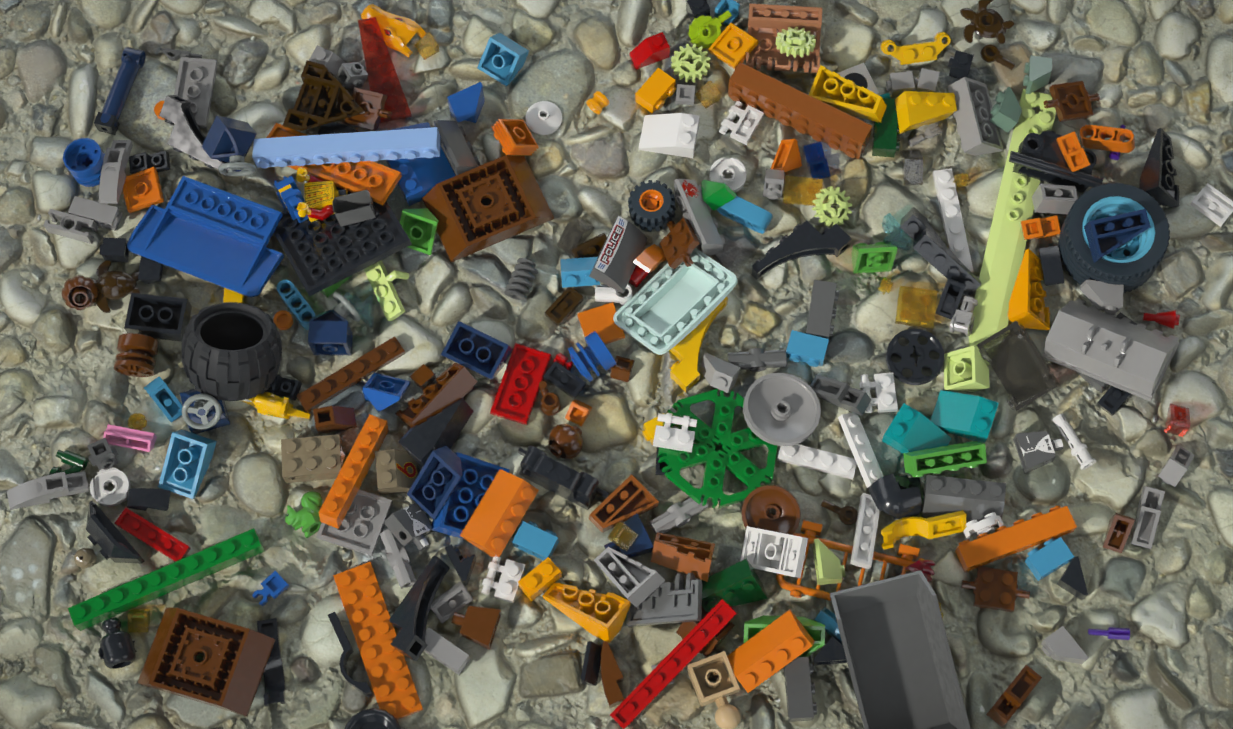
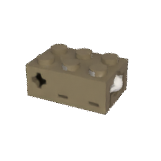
M339 434L281 439L282 477L286 483L337 478L345 459L343 441Z

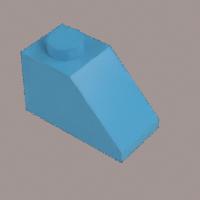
M159 376L144 387L171 423L182 415L183 405Z

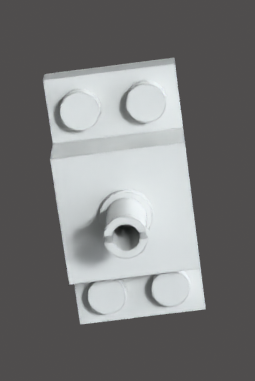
M747 526L740 561L747 558L755 569L801 578L808 538Z

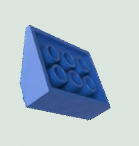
M429 122L395 128L392 130L431 128ZM441 146L439 157L386 160L389 168L401 172L402 177L397 184L408 206L422 201V198L437 183L456 176Z
M456 452L455 454L461 461L463 476L435 520L433 519L432 531L462 538L460 534L499 469L508 473L510 470Z

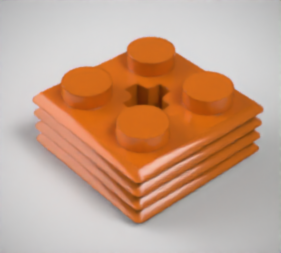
M498 119L496 124L492 126L494 137L499 140L503 147L502 151L506 155L532 156V153L539 149L526 123L522 119Z

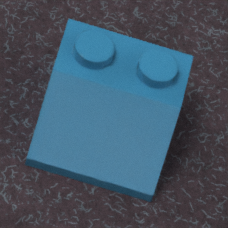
M498 33L489 38L477 69L503 85L508 86L523 67L529 50L503 34Z

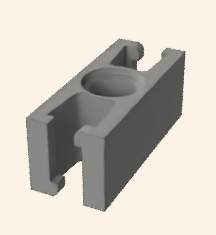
M74 196L68 211L69 214L94 220L98 227L114 231L117 230L122 217L118 207L100 204L99 202Z
M53 209L49 210L48 214L52 218V222L59 220L60 224H50L49 220H45L43 226L48 233L92 244L94 236H91L89 232L84 233L81 231L82 228H88L97 232L98 226L94 220ZM74 224L72 228L67 229L69 225Z
M428 627L425 636V642L428 646L424 651L460 675L471 658L467 653Z

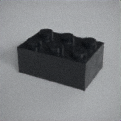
M131 293L124 329L127 333L142 334L154 339L182 342L186 326L189 324L192 306L186 298Z

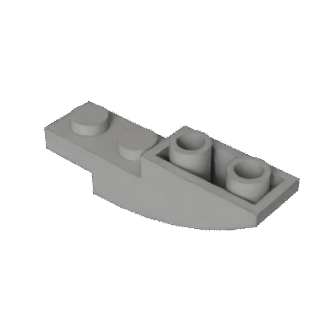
M113 140L111 148L106 149L99 185L100 204H118L126 179L124 171L133 147L131 140Z
M85 471L65 475V472H60L13 487L7 491L10 510L49 503V499L89 492Z

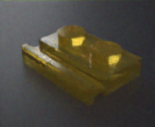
M786 176L783 203L816 206L812 200L817 199L815 194L819 193L822 189L823 179Z

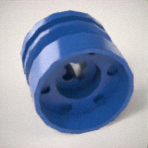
M80 138L74 140L64 151V165L80 185L85 187L100 185L101 170L105 156L103 150L92 139Z
M596 331L584 337L587 344L585 348L579 342L575 343L580 350L576 353L572 346L568 348L572 362L580 374L588 379L589 382L594 380L589 373L593 370L597 377L600 376L597 368L599 365L607 371L617 364Z

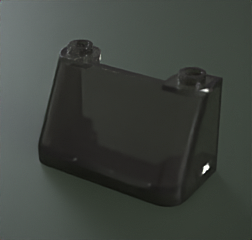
M1015 321L977 344L981 356L990 363L1009 394L1007 403L1012 410L1020 411L1061 389L1059 382L1022 323Z

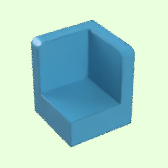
M721 0L715 8L714 17H719L727 10L731 13L732 16L722 23L725 26H728L730 22L733 23L739 16L740 4L734 0Z

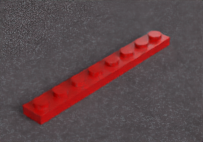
M722 599L624 699L610 716L623 729H626L733 619L737 612Z

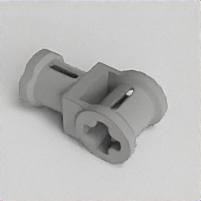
M964 296L961 298L960 310L956 309L955 315L951 319L950 332L954 333L957 331L970 336L975 319L973 311L975 306L978 305V301L972 297Z

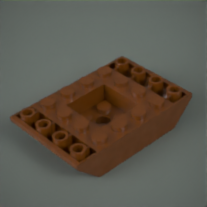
M505 155L437 183L422 198L425 207L438 220L436 231L451 262L554 219L524 155ZM486 198L492 200V203L488 206L482 204V201Z
M166 607L138 684L248 717L275 639L249 628L180 608ZM204 652L205 659L198 663L196 661L197 655Z

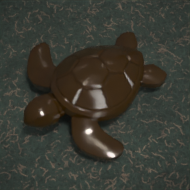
M979 0L976 12L970 8L960 10L962 17L970 20V24L966 25L963 31L965 41L968 43H972L973 33L975 32L984 38H996L1000 44H1004L1006 29L1012 28L1014 22L1010 20L1004 22L997 11L987 8L993 0Z
M106 260L102 262L96 272L99 278L93 280L99 291L96 298V304L99 309L104 313H110L111 310L107 299L118 300L130 293H140L139 289L136 288V282L139 281V272H135L130 276L122 271H108L111 261Z

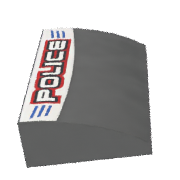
M617 216L589 277L624 293L636 266L634 260L642 253L648 238L632 223Z

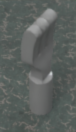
M938 123L927 127L923 134L908 140V143L913 147L926 138H933L943 133V130Z

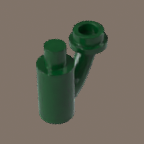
M58 450L56 457L60 458L62 463L72 466V468L62 470L61 467L54 466L49 475L65 472V475L80 472L81 470L84 471L88 465L89 458L69 450H65V452Z

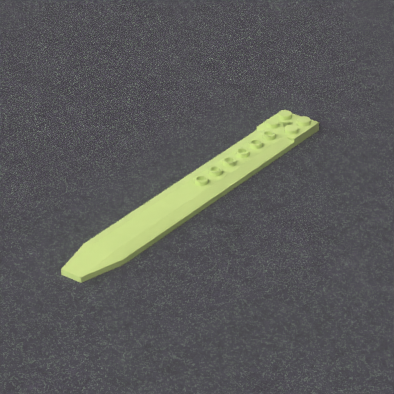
M1026 89L1022 90L1019 102L1022 112L1018 123L1013 128L979 275L981 285L976 289L974 297L978 301V305L975 306L973 311L975 319L972 333L969 336V347L977 346L987 366H989L1007 331L1009 301L1027 240H1024L1021 221L1032 219L1034 211L1032 196L1040 184L1038 179L1013 172L1014 163L1009 162L1011 151L1018 152L1020 143L1028 134L1037 133L1040 135L1043 131H1052L1056 114L1054 107L1044 108L1046 106L1044 101L1052 100L1051 95L1036 91L1031 94H1025ZM1038 107L1041 111L1036 114L1032 108Z

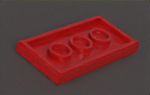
M515 343L490 414L527 425L540 390L539 383L544 379L552 355Z

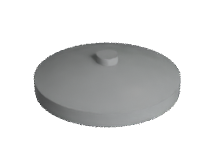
M771 373L760 377L749 387L743 402L744 418L751 431L763 441L777 446H792L805 441L813 434L820 420L821 408L816 393L805 381L791 374Z

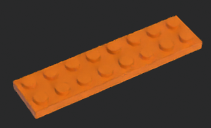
M276 123L266 138L307 135ZM373 161L287 166L298 170L300 167L305 168L307 175H312L326 181H333L335 186L347 189L351 193L368 190L372 200L381 205H384L402 177L401 172Z
M371 562L333 575L379 709L389 712L397 720L422 711L423 707L403 654L390 645L397 634L393 624L389 622L391 617Z

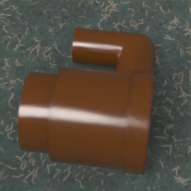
M541 381L539 388L543 396L541 399L542 411L548 416H554L558 414L561 408L559 398L556 394L548 391L545 381Z

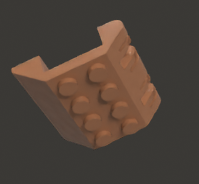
M750 3L747 33L756 38L759 43L750 54L746 53V65L751 68L756 66L758 70H760L761 65H766L767 70H772V67H774V71H790V68H793V72H797L799 67L803 68L804 72H809V69H811V73H817L820 67L822 8ZM788 27L792 29L798 27L799 30L805 28V32L811 31V35H815L814 51L810 52V55L804 54L803 57L797 55L796 58L793 55L786 56L787 53L781 54L780 50L776 49L777 45H775L777 33L781 32L782 29L788 30Z

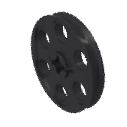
M917 328L906 329L896 334L890 341L886 351V363L889 371L899 381L909 385H923L935 379L940 373L944 363V350L940 341L930 332ZM924 336L927 338L928 343L921 345L918 343L917 338ZM900 338H906L909 341V344L907 346H901L898 343V340ZM914 349L916 356H920L918 357L917 362H915L914 358L911 357ZM931 351L938 352L939 358L937 360L929 357ZM891 355H900L901 361L898 363L893 362ZM924 367L930 368L932 374L924 376L921 369ZM910 369L913 375L909 378L904 377L902 371Z

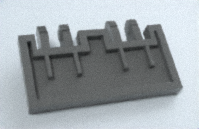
M688 573L686 575V589L684 590V576L677 574L675 576V591L674 583H662L637 607L632 603L630 604L627 612V626L701 621L702 581L699 579L695 580V575Z

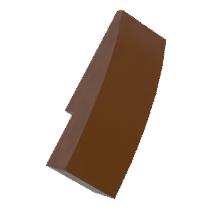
M605 641L603 642L601 652V677L609 708H613L624 701V697L617 684L624 680L610 646Z
M1025 665L986 715L1003 727L1042 677Z

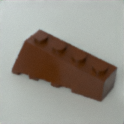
M455 362L436 378V384L424 388L423 395L416 400L414 398L408 402L409 406L404 411L398 410L395 415L410 428L427 421L428 417L436 416L442 412V409L463 398L473 389L477 380L464 366Z

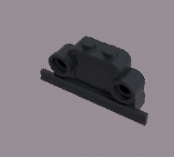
M1043 131L1040 135L1030 133L1020 143L1018 152L1011 151L1009 162L1014 163L1013 172L1054 185L1075 186L1076 191L1081 193L1088 187L1095 188V186H1101L1103 183L1102 178L1092 175L1097 158L1094 152L1089 149H1084L1090 165L1071 172L1056 141L1062 135L1056 134L1054 131Z
M529 446L527 450L521 447L518 449V453L524 456L520 463L521 470L519 475L586 510L589 509L597 494L605 498L609 496V492L597 487L600 482L592 475L585 472L579 473L548 457L545 452L534 446Z

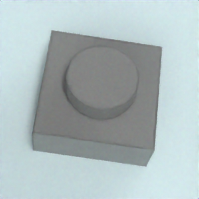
M677 84L675 104L694 105L695 86Z

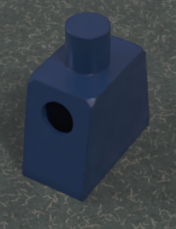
M638 514L613 529L611 536L614 541L604 545L605 549L610 547L629 558L653 552V544Z

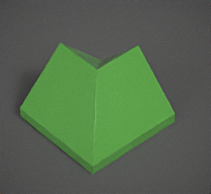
M427 208L403 209L400 224L412 243L407 248L431 255L438 225L437 218Z

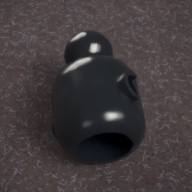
M110 618L102 623V629L106 632V635L100 640L98 653L100 659H103L105 665L110 669L122 668L132 664L136 658L135 652H137L134 647L135 640L132 641L131 635L126 631H120L121 621L118 618Z

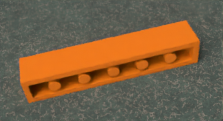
M369 414L318 512L322 523L339 529L375 459V451H379L389 432L386 420Z
M1060 505L1055 506L1046 514L1039 512L1031 516L1032 519L1030 520L1020 519L1014 522L1011 527L1002 526L997 528L995 533L988 534L986 532L978 535L976 540L970 541V539L960 542L955 552L964 573L976 569L978 566H984L1043 544L1051 538L1056 539L1074 532L1077 526L1068 506L1062 508Z

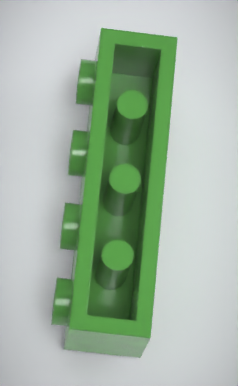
M978 441L903 453L905 472L911 474L912 477H922L927 473L940 474L944 470L957 471L962 467L975 468L979 464L987 463L985 444Z

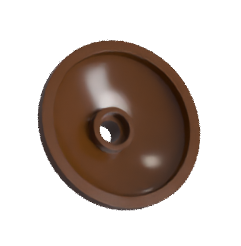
M764 485L754 489L746 497L742 506V521L745 528L748 526L793 535L800 523L801 511L798 501L791 492L777 485ZM774 508L776 510V514H772L770 512V509Z

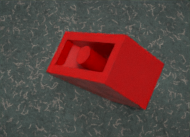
M661 32L644 39L629 55L637 70L669 58L670 46L664 33Z

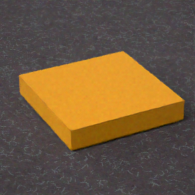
M730 22L709 47L708 51L733 69H736L739 62L743 63L746 59V53L750 54L759 41Z

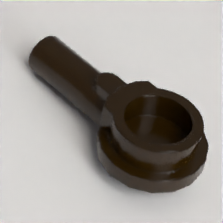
M986 45L980 52L982 59L986 62L996 61L1010 70L1015 66V63L1000 55V51L994 45Z
M823 499L821 506L838 514L843 524L853 525L856 523L858 511L854 507L845 506L841 508Z

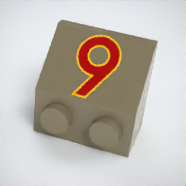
M397 449L375 451L377 487L380 495L408 492L418 476L417 462L407 451Z

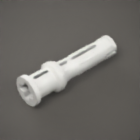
M1062 413L1054 417L1052 421L1070 446L1071 455L1075 456L1080 463V469L1085 470L1095 464L1096 459L1091 457L1087 450V445L1081 443L1064 414Z

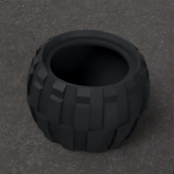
M225 302L203 308L190 319L181 343L182 364L190 383L201 394L211 395L217 400L239 401L251 399L270 388V384L274 382L282 361V341L273 319L269 314L264 313L262 309L245 303Z

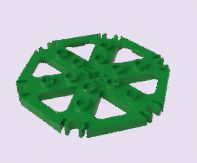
M718 389L677 400L672 406L676 413H673L671 410L667 411V413H672V416H690L691 419H697L696 427L688 426V431L695 432L694 442L696 444H693L692 453L659 447L657 458L662 456L658 462H666L668 465L662 469V472H666L664 476L695 502L700 504L702 497V506L706 505L707 500H711L713 502L712 508H715L719 501V509L744 501L754 489L761 486V483L770 485L773 480L777 445L763 441L750 428L731 433L734 409L736 407L743 408L744 398L736 393L734 400V391L730 392L729 397H725L724 391L721 390L718 395ZM706 400L714 402L711 428L691 412V405ZM671 423L670 428L672 426H676L677 428L682 429V425ZM766 445L768 447L766 468H758L740 452ZM716 446H722L721 450L715 451ZM705 463L701 488H695L680 475V470ZM725 468L747 485L748 488L732 495H726L722 490Z

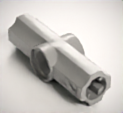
M702 497L700 504L689 498L684 502L673 504L667 509V512L651 520L649 523L655 534L657 532L665 534L675 527L679 528L688 523L693 516L707 509L708 504L706 503L705 506H702Z
M389 529L384 530L380 533V536L387 551L386 556L392 570L394 569L401 589L413 586L416 579L405 547L402 546Z

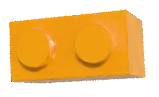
M657 68L635 93V102L653 114L656 110L662 108L665 103L664 100L668 96L671 97L674 94L676 80L660 68Z
M547 557L519 580L518 585L532 602L554 582L558 581L562 577V573L554 562Z

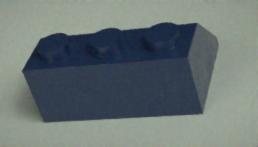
M458 321L441 355L493 380L504 367L512 348L508 344Z
M447 446L432 451L407 493L434 520L438 517L463 476L460 458Z

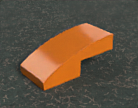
M1075 131L1056 139L1071 172L1090 165Z
M1057 215L1021 221L1024 240L1060 234Z
M653 244L645 249L634 260V263L649 273L654 271L659 263L666 261V257L662 249Z

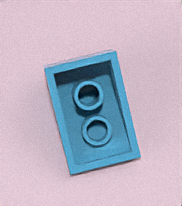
M183 429L172 432L158 487L164 490H171L173 493L190 499H195L211 463L217 441Z

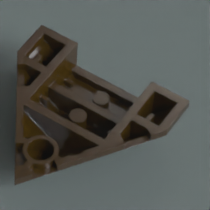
M307 60L301 74L303 84L293 110L288 109L283 126L303 131L365 113V111L355 102L354 98L341 83L333 77L325 65Z

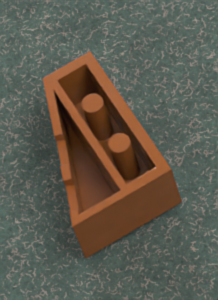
M631 474L589 515V520L603 533L624 523L636 514L639 516L658 507L659 501Z
M657 532L651 562L684 574L693 573L695 578L708 582L715 543Z

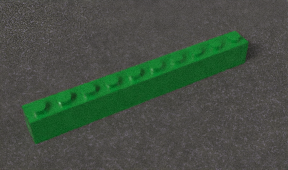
M253 528L69 607L68 611L74 626L82 631L265 552V549L257 531Z

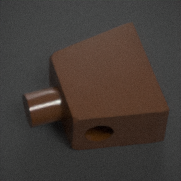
M468 606L465 615L454 612L451 623L461 626L460 634L462 637L490 650L502 614L499 609Z

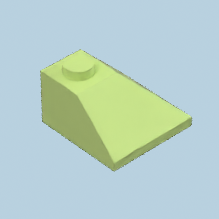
M970 346L944 354V391L975 392L990 388L989 368L977 346Z
M814 539L812 547L817 585L841 583L842 577H845L844 565H840V559L819 539Z

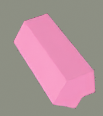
M108 424L103 438H106L108 444L150 452L154 448L157 436L151 432Z

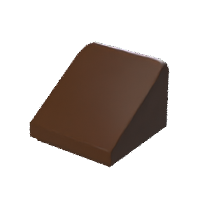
M616 356L615 361L617 364L612 367L610 377L628 382L635 360Z
M424 364L409 376L421 390L436 379L435 373Z

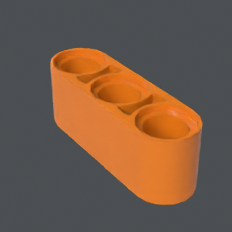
M1085 125L1080 129L1081 143L1085 148L1129 153L1135 148L1134 134L1129 129L1097 125Z

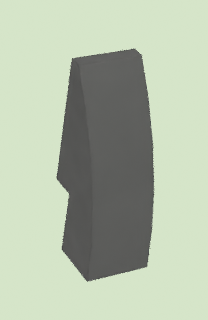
M816 374L810 385L817 397L859 415L864 414L871 402V398L865 391L851 388L845 382Z

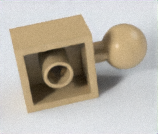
M723 651L687 665V672L701 707L715 702L718 708L715 713L716 724L721 729H735L740 723L741 715L735 706L729 704L727 697L739 693L740 688L726 652ZM711 675L714 678H718L716 683L709 682Z

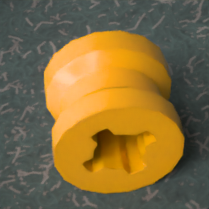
M596 91L593 94L594 97L588 99L586 104L594 113L600 114L602 108L609 105V100L604 94Z

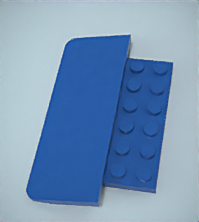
M183 176L165 209L151 205L134 229L127 242V248L130 252L247 297H255L261 293L284 258L283 253L266 247L283 214L275 209Z

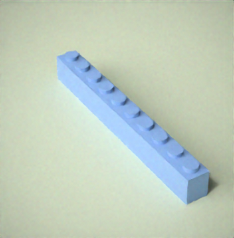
M432 127L254 139L252 158L257 168L311 164L322 165L327 163L340 164L343 162L357 163L360 161L375 162L378 160L423 157L432 158L440 156L441 136L438 128Z

